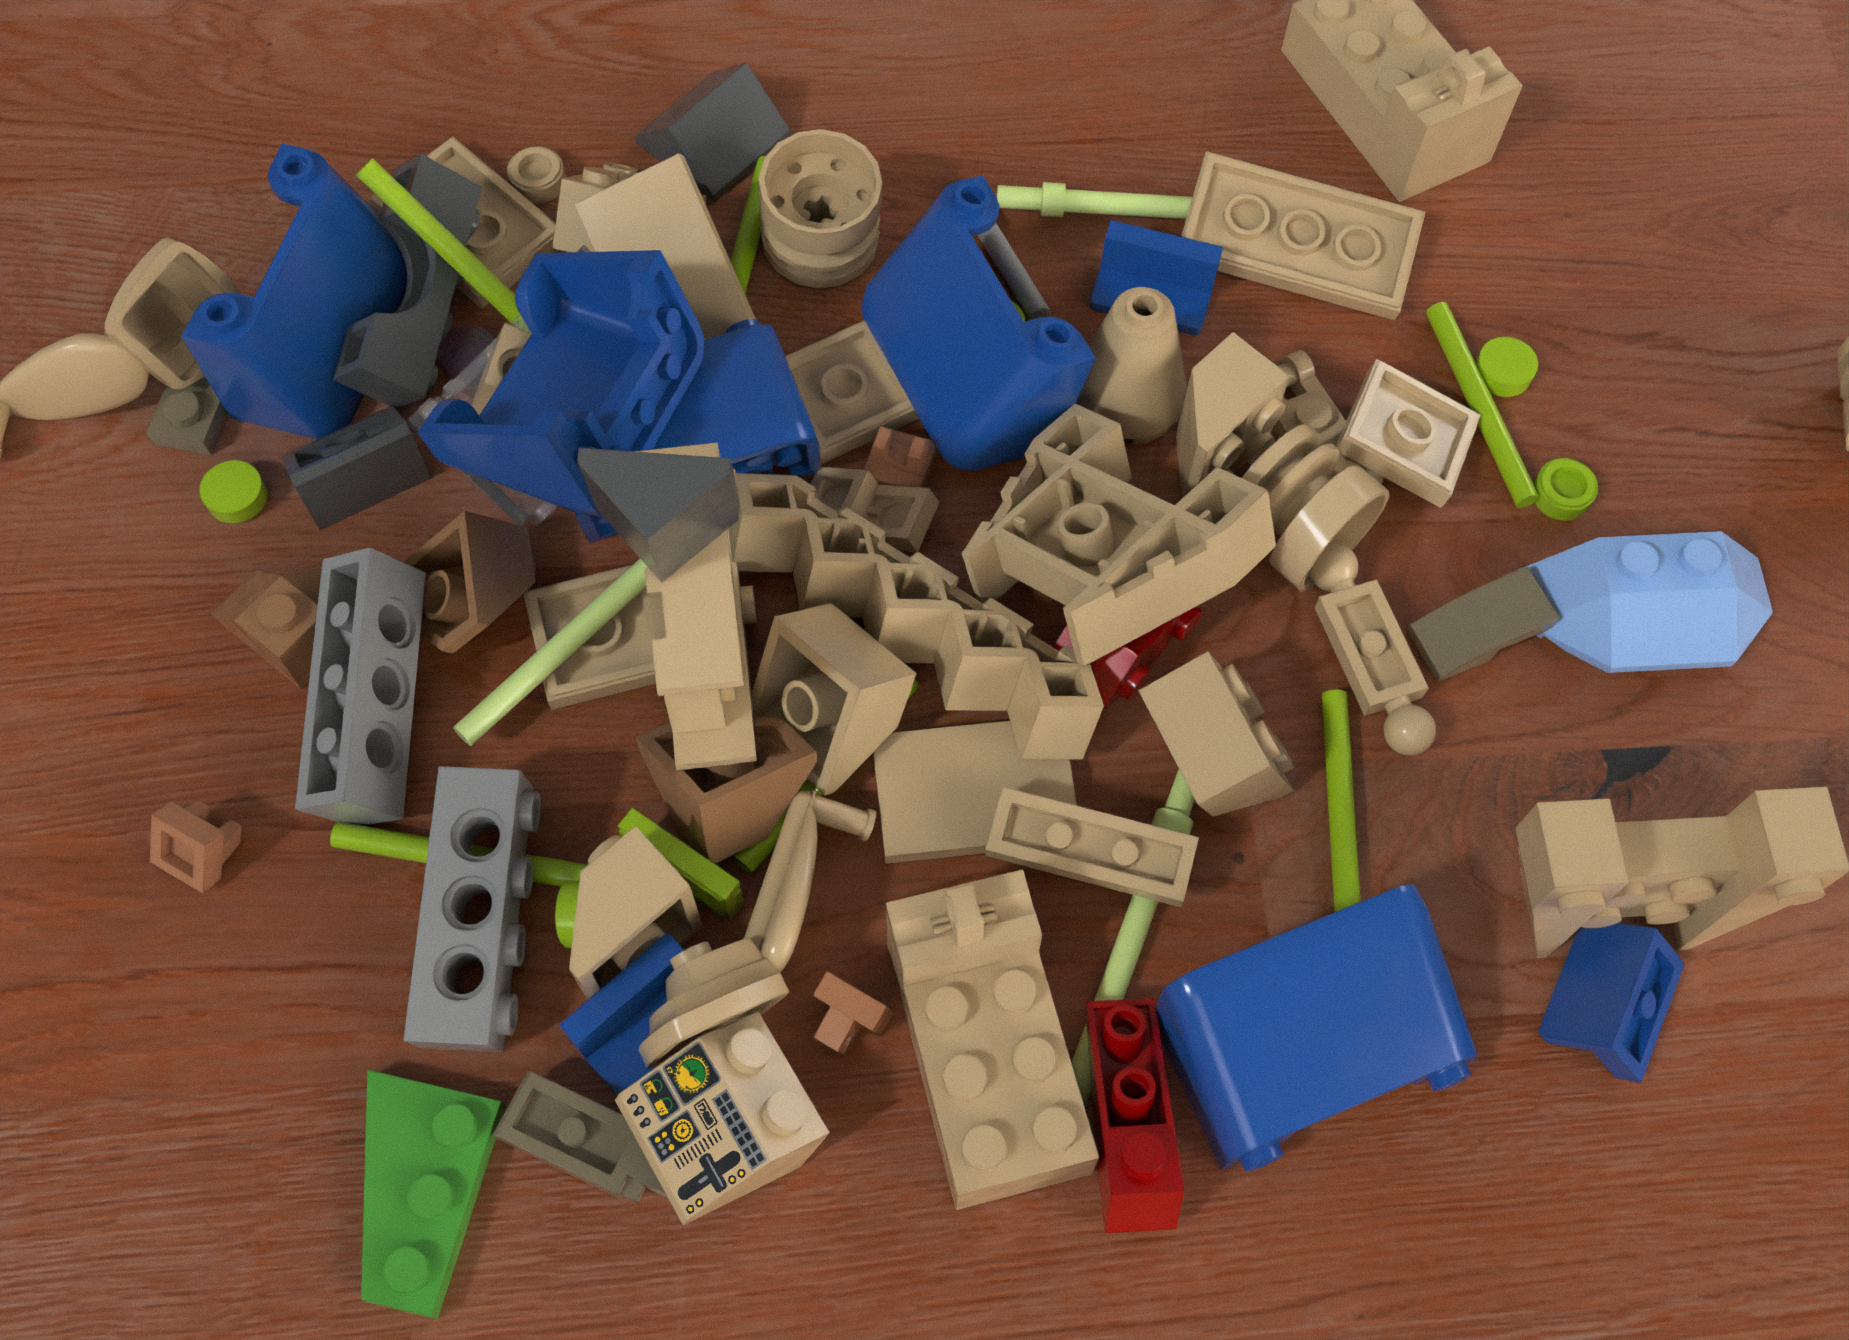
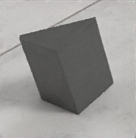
M743 63L709 74L636 134L635 140L636 144L660 162L678 153L684 155L699 191L707 194V197L715 202L756 167L759 157L767 156L778 142L790 137L791 134L789 127L748 64Z
M392 405L282 455L287 473L319 530L325 529L431 479L407 423Z
M579 448L577 463L597 510L661 582L665 581L739 520L740 503L731 458Z

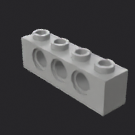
M371 547L326 558L322 562L295 810L336 822L362 826L403 819L426 576L425 572Z
M443 766L438 768L403 1041L421 1049L503 1053L505 1035L512 1036L515 1032L518 1020V997L516 993H510L513 966L522 965L526 949L525 926L518 924L521 898H529L534 875L532 858L526 857L528 831H537L541 815L540 794L538 791H533V785L520 770ZM486 829H499L500 839L496 848L485 856H473L472 844L476 836ZM490 894L492 907L488 916L477 924H465L464 910L467 903L475 896ZM481 961L484 968L482 982L474 991L467 994H459L455 984L459 970L469 962Z

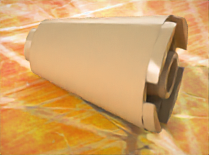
M1136 287L1126 290L1117 297L1088 345L1095 356V361L1076 404L1120 423L1123 439H1133L1132 444H1146L1166 435L1178 423L1186 396L1187 383L1175 311L1171 301L1160 291L1148 287Z

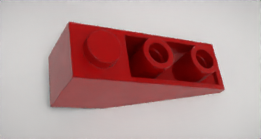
M1155 999L1086 1001L1085 1013L1094 1138L1099 1156L1096 1166L1105 1233L1174 1230L1177 1228L1185 1190Z

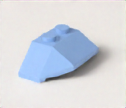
M1722 531L1598 537L1526 566L1560 617L1551 629L1536 636L1539 638L1545 636L1564 651L1606 673L1732 667L1773 613L1758 557Z

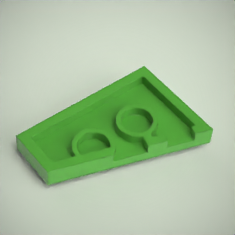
M367 1069L361 1300L438 1320L496 1140L493 1133L506 1109V1106L501 1101Z

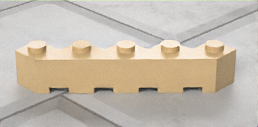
M736 473L740 514L739 520L729 527L732 562H737L738 571L793 573L800 610L832 603L848 617L863 618L865 631L903 663L934 664L945 710L1007 711L1021 759L1084 758L1104 705L1091 665L1083 666L1077 663L1073 648L1065 645L1058 651L1031 634L1033 623L993 598H989L983 604L957 587L958 576L918 551L911 557L903 554L885 542L886 531L847 507L839 513L814 498L816 488L798 476Z

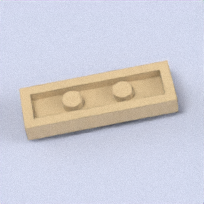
M1002 787L985 848V856L1182 907L1199 837Z

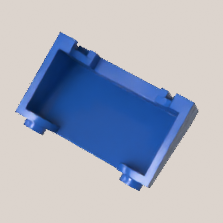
M282 143L269 168V184L273 193L281 201L300 206L255 296L250 297L238 293L224 292L207 298L194 311L181 337L231 419L319 439L349 425L364 394L332 380L347 327L374 313H395L405 295L407 272L404 258L397 243L390 233L378 222L379 214L319 153Z
M983 175L947 185L867 284L861 306V312L867 326L938 452L947 463L957 469L966 471L981 470L1025 457V452L1033 439L1072 405L1076 404L1095 361L1094 354L1080 332L1065 320L1055 317H1040L1024 322L972 236L989 231L994 226L999 214L1000 205Z
M661 250L537 253L523 273L515 292L517 309L532 333L480 415L467 401L460 399L440 401L433 408L417 432L432 454L443 464L583 515L602 516L596 508L577 463L579 448L634 452L653 450L703 359L704 337L701 326Z
M756 319L743 320L727 328L725 334L704 340V354L701 365L653 449L718 442L720 457L731 458L732 466L736 473L752 474L759 471L760 474L773 475V465L787 466L790 474L798 477L821 470L819 442L776 331L772 326L760 325V322ZM574 512L589 543L619 535L603 516L583 515Z
M1415 884L1394 888L1190 971L1168 984L1163 989L1156 1004L1161 1041L1221 1170L1240 1162L1246 1173L1262 1168L1284 1156L1280 1143L1286 1141L1295 1132L1412 1082L1414 1085L1429 1082L1434 1093L1449 1088L1472 1076L1468 1065L1478 1056L1429 909Z

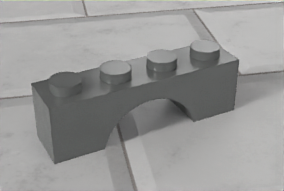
M419 154L395 168L391 176L466 247L468 240L476 231L480 221V211L477 210V205L482 187L423 154ZM383 202L378 222L393 237L404 258L407 272L405 295L395 313H374L347 327L332 380L384 404L392 405L397 409L425 398L434 387L438 376V368L434 365L439 344L445 339L450 330L452 314L448 311L453 293L461 284L463 277Z

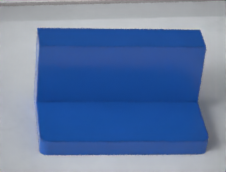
M1110 220L1104 240L1101 266L1090 299V308L1095 311L1108 313L1117 297L1126 290L1136 287H1148L1160 291L1171 301L1175 311L1178 331L1199 335L1214 287L1223 247Z
M1618 923L1601 928L1580 927L1570 948L1538 1033L1546 1043L1592 1051L1615 1078L1641 1083L1685 963L1657 928Z
M668 932L559 1024L573 1046L617 1096L654 1069L646 1068L638 1049L649 1035L650 1017L667 1002L666 979L674 971L670 959L684 951Z

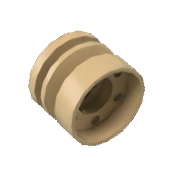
M824 129L797 132L778 142L764 158L758 178L761 207L760 230L764 255L777 273L795 284L818 289L842 286L862 275L875 259L880 234L879 212L883 184L878 162L865 145L844 133Z
M1308 424L1298 425L1285 433L1250 466L1242 477L1268 490L1275 539L1280 536L1276 547L1272 551L1269 563L1271 567L1301 592L1315 586L1309 576V570L1329 543H1340L1353 550L1374 525L1390 497L1389 490L1358 465L1349 466L1329 479L1339 459V450L1332 443L1323 444L1319 447L1321 442L1320 434Z

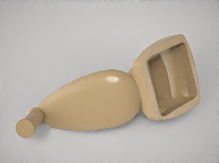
M172 238L161 239L139 261L114 297L105 320L104 335L80 333L60 339L22 361L1 380L0 458L2 456V440L8 419L12 415L25 419L48 421L73 419L102 413L123 406L138 398L147 387L149 374L173 389H183L204 377L205 375L181 336L201 302L213 295L224 292L241 294L237 286L224 271L195 249Z
M814 790L811 792H797L789 805L744 939L713 951L708 942H702L670 959L674 971L666 979L667 1002L650 1017L649 1035L638 1049L647 1069L660 1065L706 1033L758 1011L762 1016L790 993L780 972L788 963L796 946L810 896L817 854V823L856 835L858 840L865 842L868 840L874 827L875 810L869 808L866 811L816 795L817 792Z

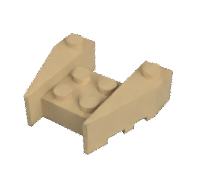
M1074 404L1033 439L1025 452L1027 463L1018 477L1010 476L1000 492L1003 500L1002 504L990 522H981L962 552V556L975 598L983 604L989 598L997 600L1017 581H1021L1066 605L1063 607L1076 661L1086 666L1235 586L1276 547L1267 489L1216 467L1176 505L1166 502L1128 484L1132 477L1121 424L1078 404Z
M718 442L635 451L720 457ZM733 469L734 477H735V482H736V487H737V492H738L736 471H735V469ZM728 528L663 582L648 567L645 568L647 595L650 597L652 649L656 689L658 696L664 695L673 733L676 771L757 761L745 624L757 623L753 585L740 586L737 562H732Z
M1827 787L1756 790L1727 816L1615 822L1610 799L1539 802L1535 804L1516 827L1521 879L1537 958H1547L1580 927H1607L1619 923L1622 917L1645 916L1649 924L1672 923L1678 950H1688L1790 905L1805 904L1819 900L1825 896V888L1849 872V863Z

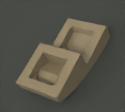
M1525 567L1446 603L1411 623L1406 631L1436 681L1439 682L1489 662L1500 649L1548 631L1556 624L1560 617L1528 567Z

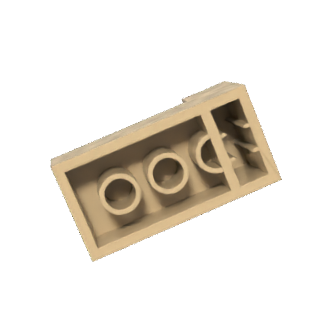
M1300 0L1292 5L1281 48L1286 58L1399 202L1491 162L1523 86L1514 74L1504 67L1501 59L1490 46L1472 54H1469L1470 51L1468 49L1456 53L1413 0Z
M1023 869L886 902L887 945L955 1209L959 1210L1092 1175L1099 1156L1040 958L1039 949L1042 932Z

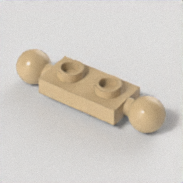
M1329 543L1309 570L1312 582L1320 589L1331 592L1319 596L1314 607L1364 716L1386 710L1388 716L1384 722L1383 733L1387 744L1394 751L1402 755L1412 756L1423 753L1432 745L1435 739L1436 725L1433 717L1427 710L1420 706L1412 705L1411 701L1423 698L1429 687L1377 579L1355 585L1354 580L1358 574L1356 555L1349 547L1343 544Z

